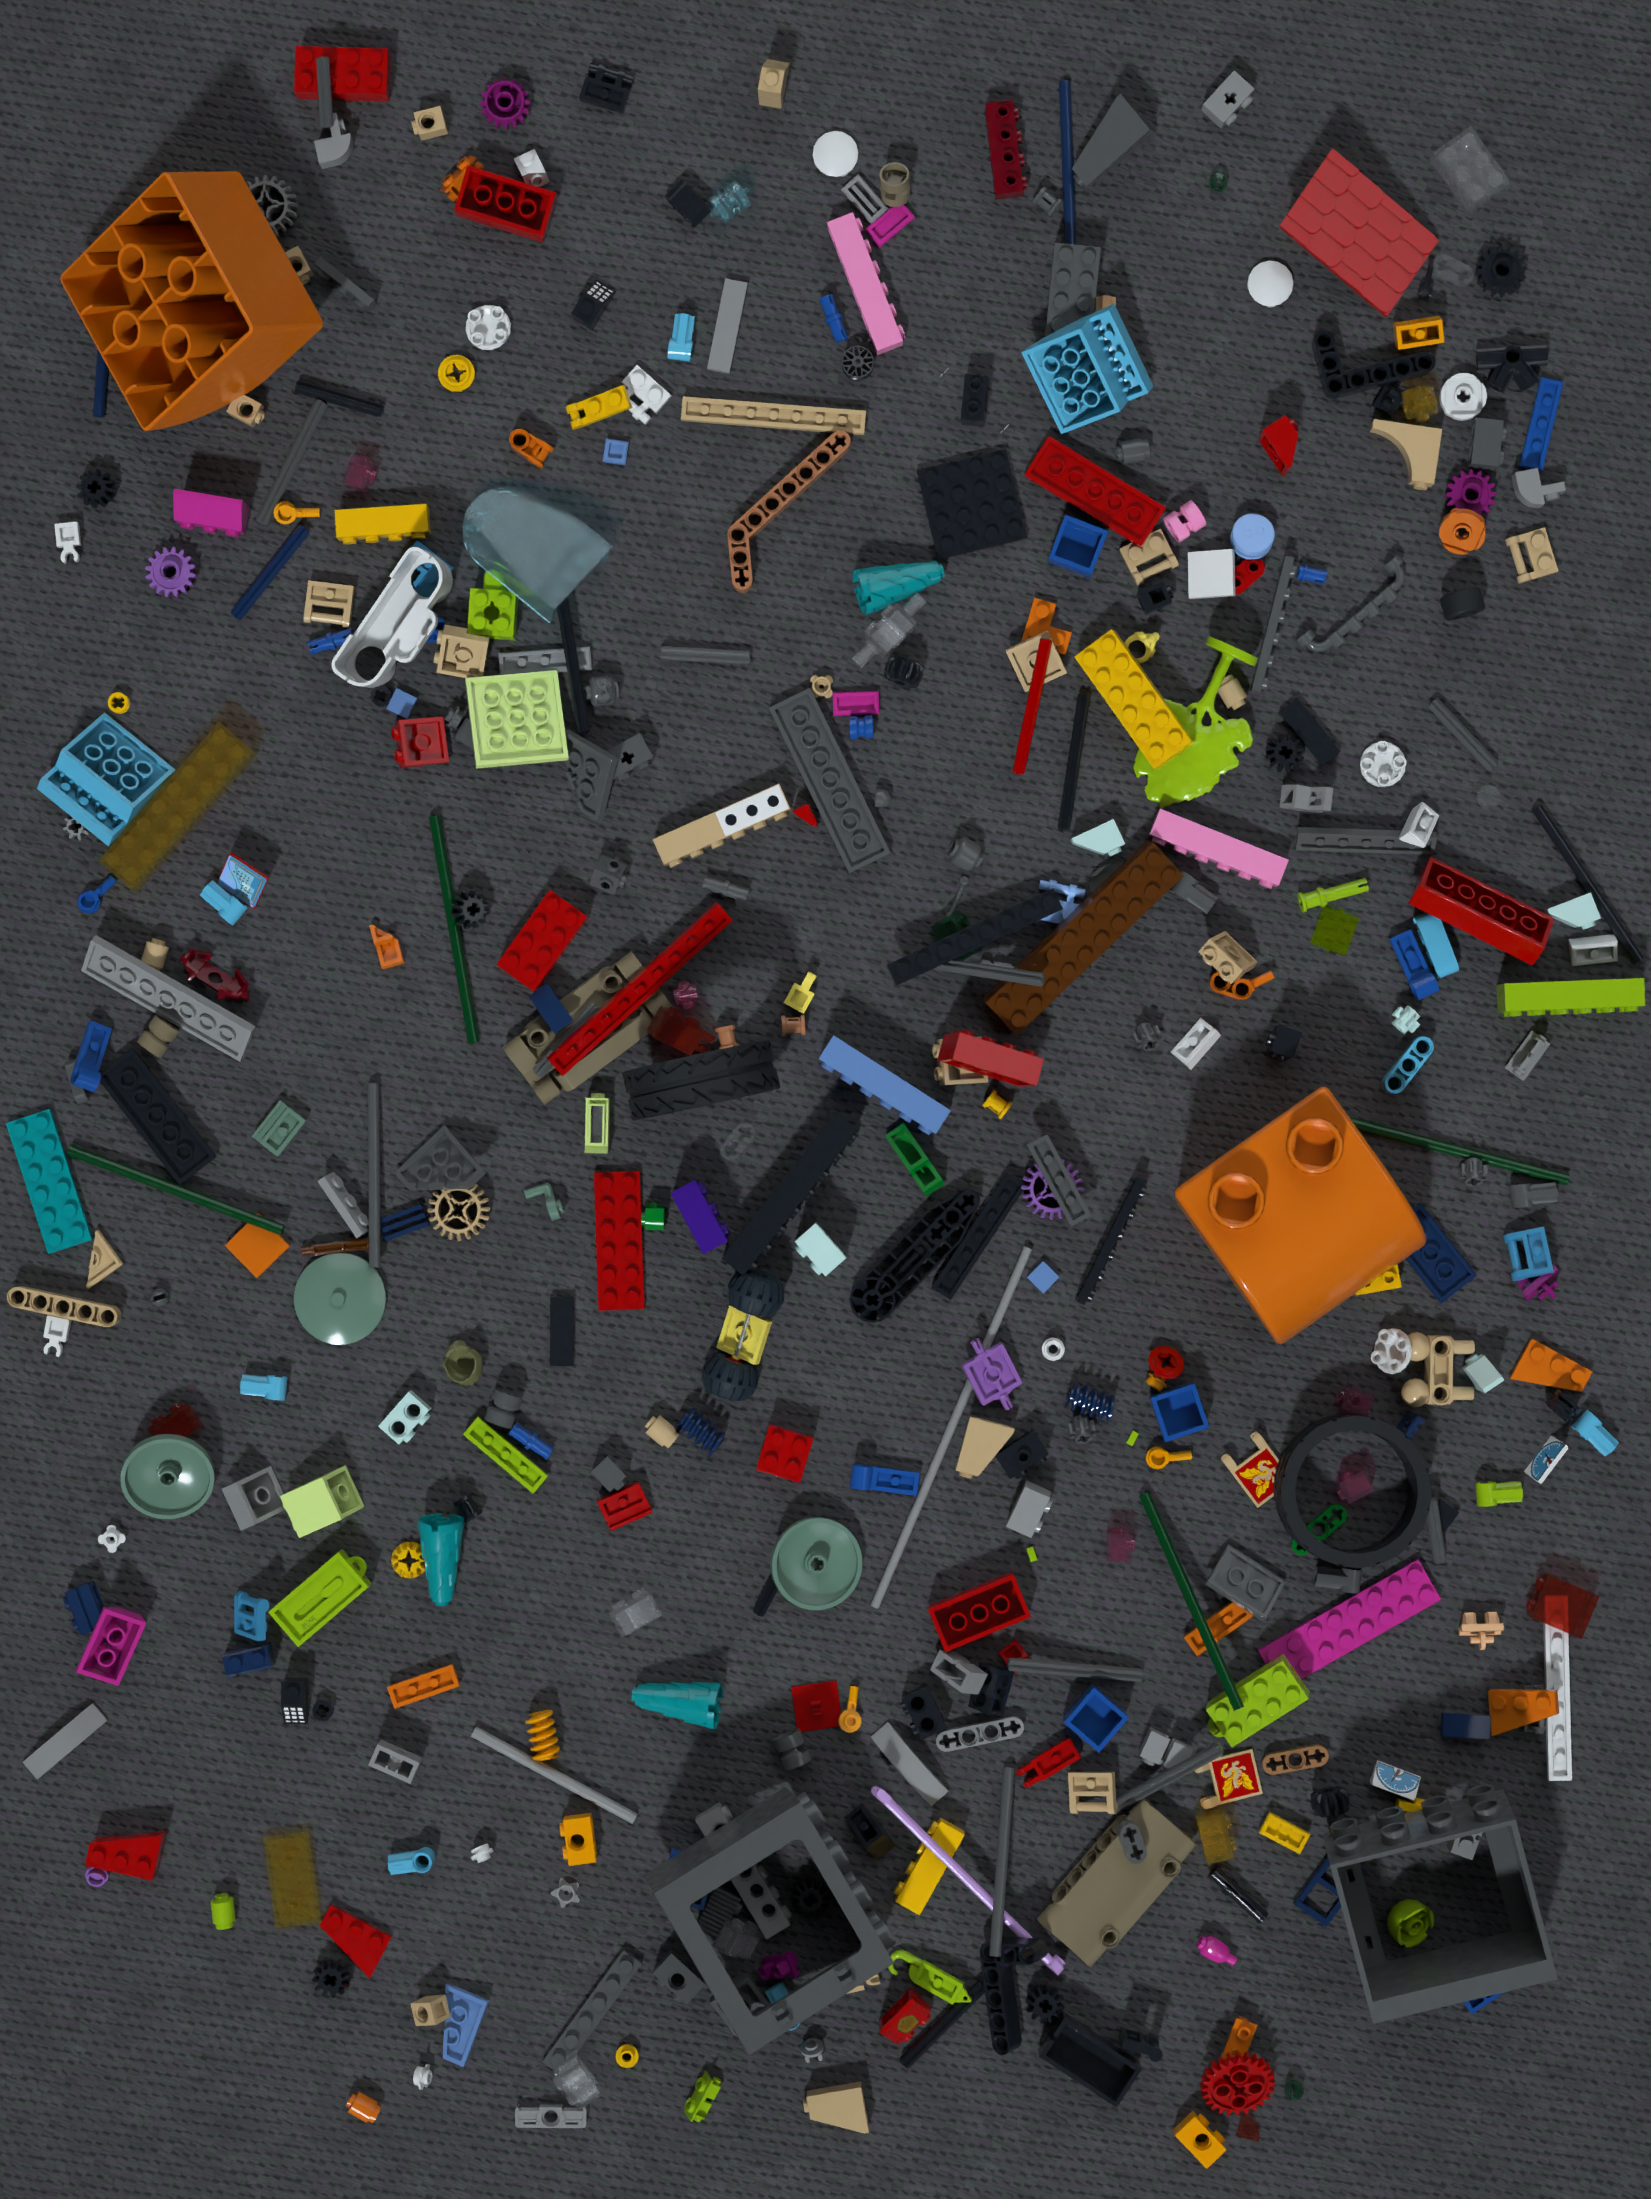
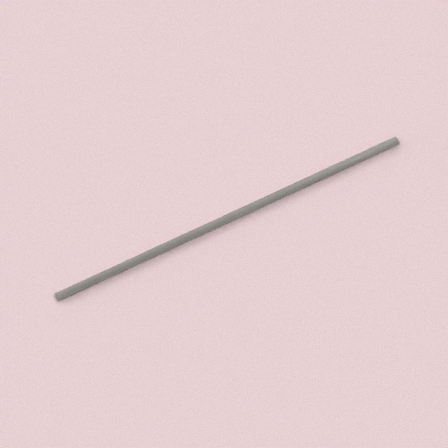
M1026 1246L1021 1251L982 1342L984 1349L990 1348L1031 1254L1032 1249ZM968 1378L873 1597L871 1606L879 1609L972 1392L973 1388Z

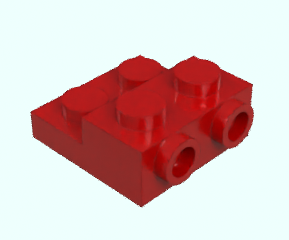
M443 716L398 720L394 723L395 726L391 728V736L393 740H397L398 747L394 751V759L396 763H400V768L422 767L424 765L449 762Z

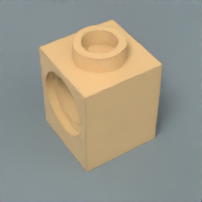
M441 106L414 112L415 120L411 121L414 134H419L421 141L448 134ZM433 120L434 125L431 128H424V122Z
M296 246L285 253L292 266L297 263L302 264V269L297 272V275L304 285L310 281L313 273L299 246Z
M242 395L232 401L226 411L230 416L253 428L256 423L260 425L265 417L264 406L246 395ZM246 406L253 407V412L249 416L242 415V410Z
M446 1995L425 1996L411 2003L416 2026L437 2025L451 2017Z

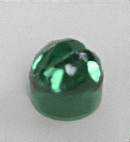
M1218 171L1212 173L1209 179L1210 189L1222 192L1227 188V175L1224 172Z
M1290 2080L1284 2085V2092L1291 2100H1299L1304 2094V2087L1298 2081ZM1291 2086L1293 2087L1294 2091L1293 2095H1291Z

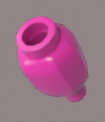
M1203 1935L1198 1939L1196 1948L1199 1949L1201 1955L1216 1963L1227 1962L1232 1966L1235 1965L1237 1957L1230 1954L1228 1946L1213 1936L1205 1937Z

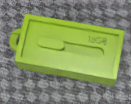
M341 1549L268 1613L299 1647L372 1584L365 1576L367 1571L365 1560L359 1556L349 1557Z
M1283 1653L1235 1684L1244 1707L1233 1711L1225 1691L1207 1702L1206 1711L1210 1715L1208 1729L1216 1737H1225L1230 1746L1234 1747L1307 1701L1310 1691Z

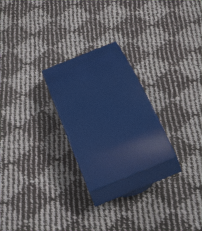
M548 983L529 996L554 1034L574 1021Z
M1441 1712L1440 1736L1490 1739V1715Z

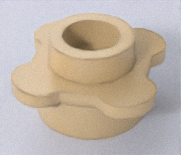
M814 675L811 677L812 693L815 698L818 696L830 698L833 695L831 690L833 679L831 676L818 677Z

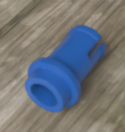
M1307 564L1299 565L1296 578L1300 579V582L1306 580L1324 585L1327 570L1307 567Z

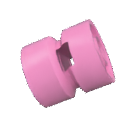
M1192 500L1180 506L1179 512L1173 511L1163 518L1166 527L1178 543L1188 538L1191 531L1197 532L1207 525L1201 511Z

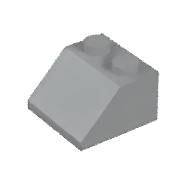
M271 1466L222 1488L240 1530L256 1525L285 1510L280 1498L284 1493Z

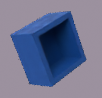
M1065 515L1047 562L1091 578L1108 531Z
M1189 1382L1149 1396L1162 1438L1165 1442L1209 1428L1195 1383Z
M1092 1683L1062 1719L1070 1729L1099 1753L1129 1719V1716Z

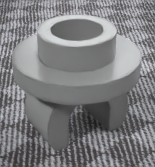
M810 2038L801 2044V2053L805 2056L807 2063H810V2058L818 2056L819 2061H822L824 2047L821 2040Z

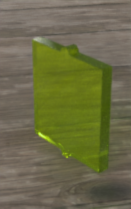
M1327 906L1323 907L1310 944L1324 948L1326 952L1332 951L1346 956L1359 918L1344 913V910L1338 911Z

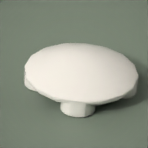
M832 131L825 133L818 138L814 145V164L822 173L828 176H846L857 163V145L852 137L844 132Z
M1265 261L1253 268L1248 277L1247 288L1256 302L1263 306L1275 307L1282 304L1290 296L1293 289V279L1290 271L1283 264L1276 261Z
M484 305L469 312L466 321V333L474 346L482 350H493L503 345L510 335L511 323L508 315L501 307Z
M1379 741L1365 749L1360 759V769L1363 777L1374 786L1387 787L1394 785L1405 772L1406 759L1399 747L1386 741Z
M1382 1329L1375 1342L1371 1361L1377 1364L1385 1373L1395 1374L1401 1372L1408 1365L1412 1353L1411 1342L1407 1334L1400 1329Z

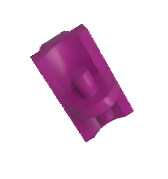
M1554 1264V1273L1540 1275L1535 1281L1531 1278L1517 1281L1527 1301L1539 1291L1541 1292L1537 1297L1541 1301L1547 1295L1552 1300L1556 1297L1553 1290L1559 1285L1556 1281L1549 1284L1559 1275L1558 1268Z
M790 1951L765 1956L762 1958L764 1964L758 1967L762 1981L793 1978L800 1975L799 1970L796 1969L798 1959Z

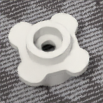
M109 1525L107 1531L98 1537V1542L104 1544L110 1553L116 1552L117 1547L126 1541V1536L116 1530L114 1525Z
M426 2064L425 2067L418 2066L414 2072V2085H417L419 2090H423L432 2081L430 2064Z

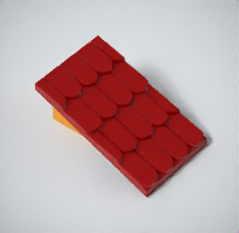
M1333 148L1279 226L1281 230L1386 318L1439 241L1434 234L1416 221L1411 214L1387 196L1376 184L1364 176L1358 168Z

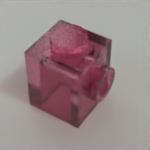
M358 455V458L351 456L343 484L367 493L370 483H375L378 471L375 470V465L371 463L372 459L362 455Z
M1345 1385L1344 1389L1339 1390L1337 1402L1340 1403L1339 1407L1341 1409L1368 1417L1375 1394Z
M1362 1469L1355 1472L1348 1470L1340 1474V1479L1336 1481L1339 1487L1335 1488L1339 1498L1341 1501L1345 1499L1349 1504L1374 1492Z
M1112 1527V1531H1106L1107 1561L1130 1562V1553L1135 1551V1537H1131L1130 1532H1125L1126 1528Z

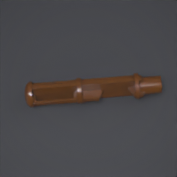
M369 1236L350 1240L342 1239L341 1241L316 1245L312 1243L310 1246L301 1247V1255L316 1257L323 1254L369 1250Z

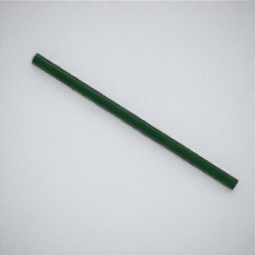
M440 815L429 817L467 1040L468 1043L479 1042L460 927L456 924L458 917H451L455 909L450 908V906L455 904L441 818Z
M1349 1117L1361 1132L1464 1159L1478 1158L1486 1165L1566 1186L1569 1183L1570 1174Z
M71 1145L68 1150V1155L274 1234L281 1236L285 1229V1225L75 1145Z
M1150 1492L1139 1496L1233 1711L1244 1707V1704Z

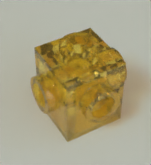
M1417 386L1401 392L1406 419H1416L1417 423L1430 420L1431 415L1438 413V401L1433 386Z

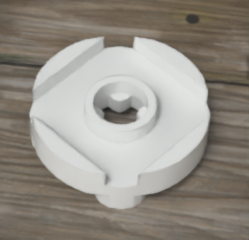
M1459 373L1445 382L1440 390L1439 401L1447 416L1455 420L1465 421L1472 419L1480 413L1486 404L1487 392L1483 383L1476 379L1477 377L1469 373ZM1461 391H1465V395H1469V399H1466L1465 403L1457 399V395H1460Z

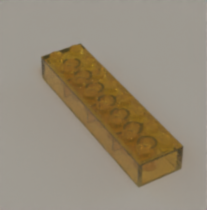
M218 722L98 861L132 891L139 892L258 754L229 728Z

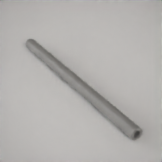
M475 1727L471 1735L472 1738L633 1824L638 1814L551 1766L538 1760H532V1756L479 1727Z

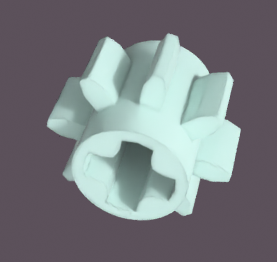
M1408 1005L1405 1009L1401 1006L1398 1007L1392 1014L1395 1018L1392 1024L1403 1034L1408 1030L1412 1033L1420 1026L1417 1022L1420 1015Z

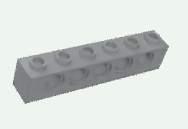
M719 1802L697 1815L695 1821L706 1837L715 1831L717 1825H725L730 1822L733 1816L726 1805L722 1807ZM756 1863L751 1866L750 1873H740L732 1878L731 1881L765 1938L768 1939L790 1926L792 1914L786 1904L782 1906L779 1902L780 1894L774 1885L770 1886L767 1882L768 1874L762 1865L758 1866ZM754 1884H759L763 1887V1891L755 1894L750 1888ZM766 1904H771L775 1907V1911L768 1914L763 1911L762 1907Z

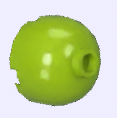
M1406 1899L1395 1904L1387 1918L1390 1935L1401 1946L1405 1945L1406 1947H1413L1422 1942L1427 1937L1425 1932L1428 1927L1432 1929L1434 1925L1433 1912L1418 1900Z

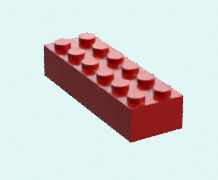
M1432 857L1428 859L1419 873L1408 904L1532 966L1545 949L1554 922V918Z

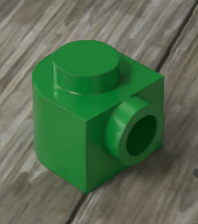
M647 1202L646 1211L641 1214V1225L645 1226L646 1230L665 1231L666 1207H660L659 1202Z

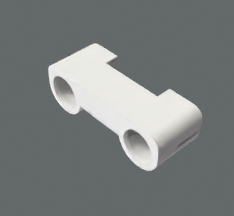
M418 547L409 548L390 574L391 580L356 632L348 636L333 658L332 669L335 674L352 685L375 688L385 685L392 678L396 669V661L409 663L415 659L438 624L437 615L431 609L436 603L441 602L448 596L453 584L450 568L433 553ZM425 563L435 564L439 572L438 585L429 598L420 596L412 586L414 571ZM377 647L383 651L386 662L379 673L372 680L368 681L357 673L355 660L358 653L364 648Z

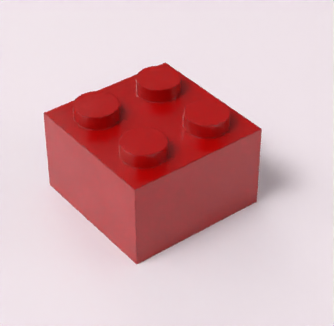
M770 1423L756 1470L800 1483L814 1436Z

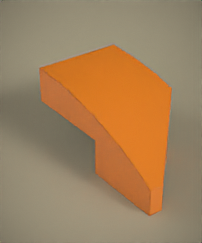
M369 925L381 968L387 969L404 964L399 941L393 935L378 929L374 925Z

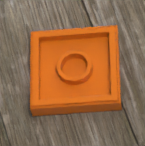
M248 1223L225 1245L256 1278L264 1273L290 1247L282 1236Z

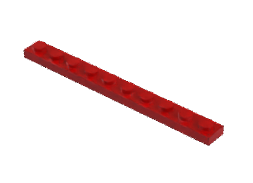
M717 902L714 903L547 1056V1060L564 1076L733 920Z

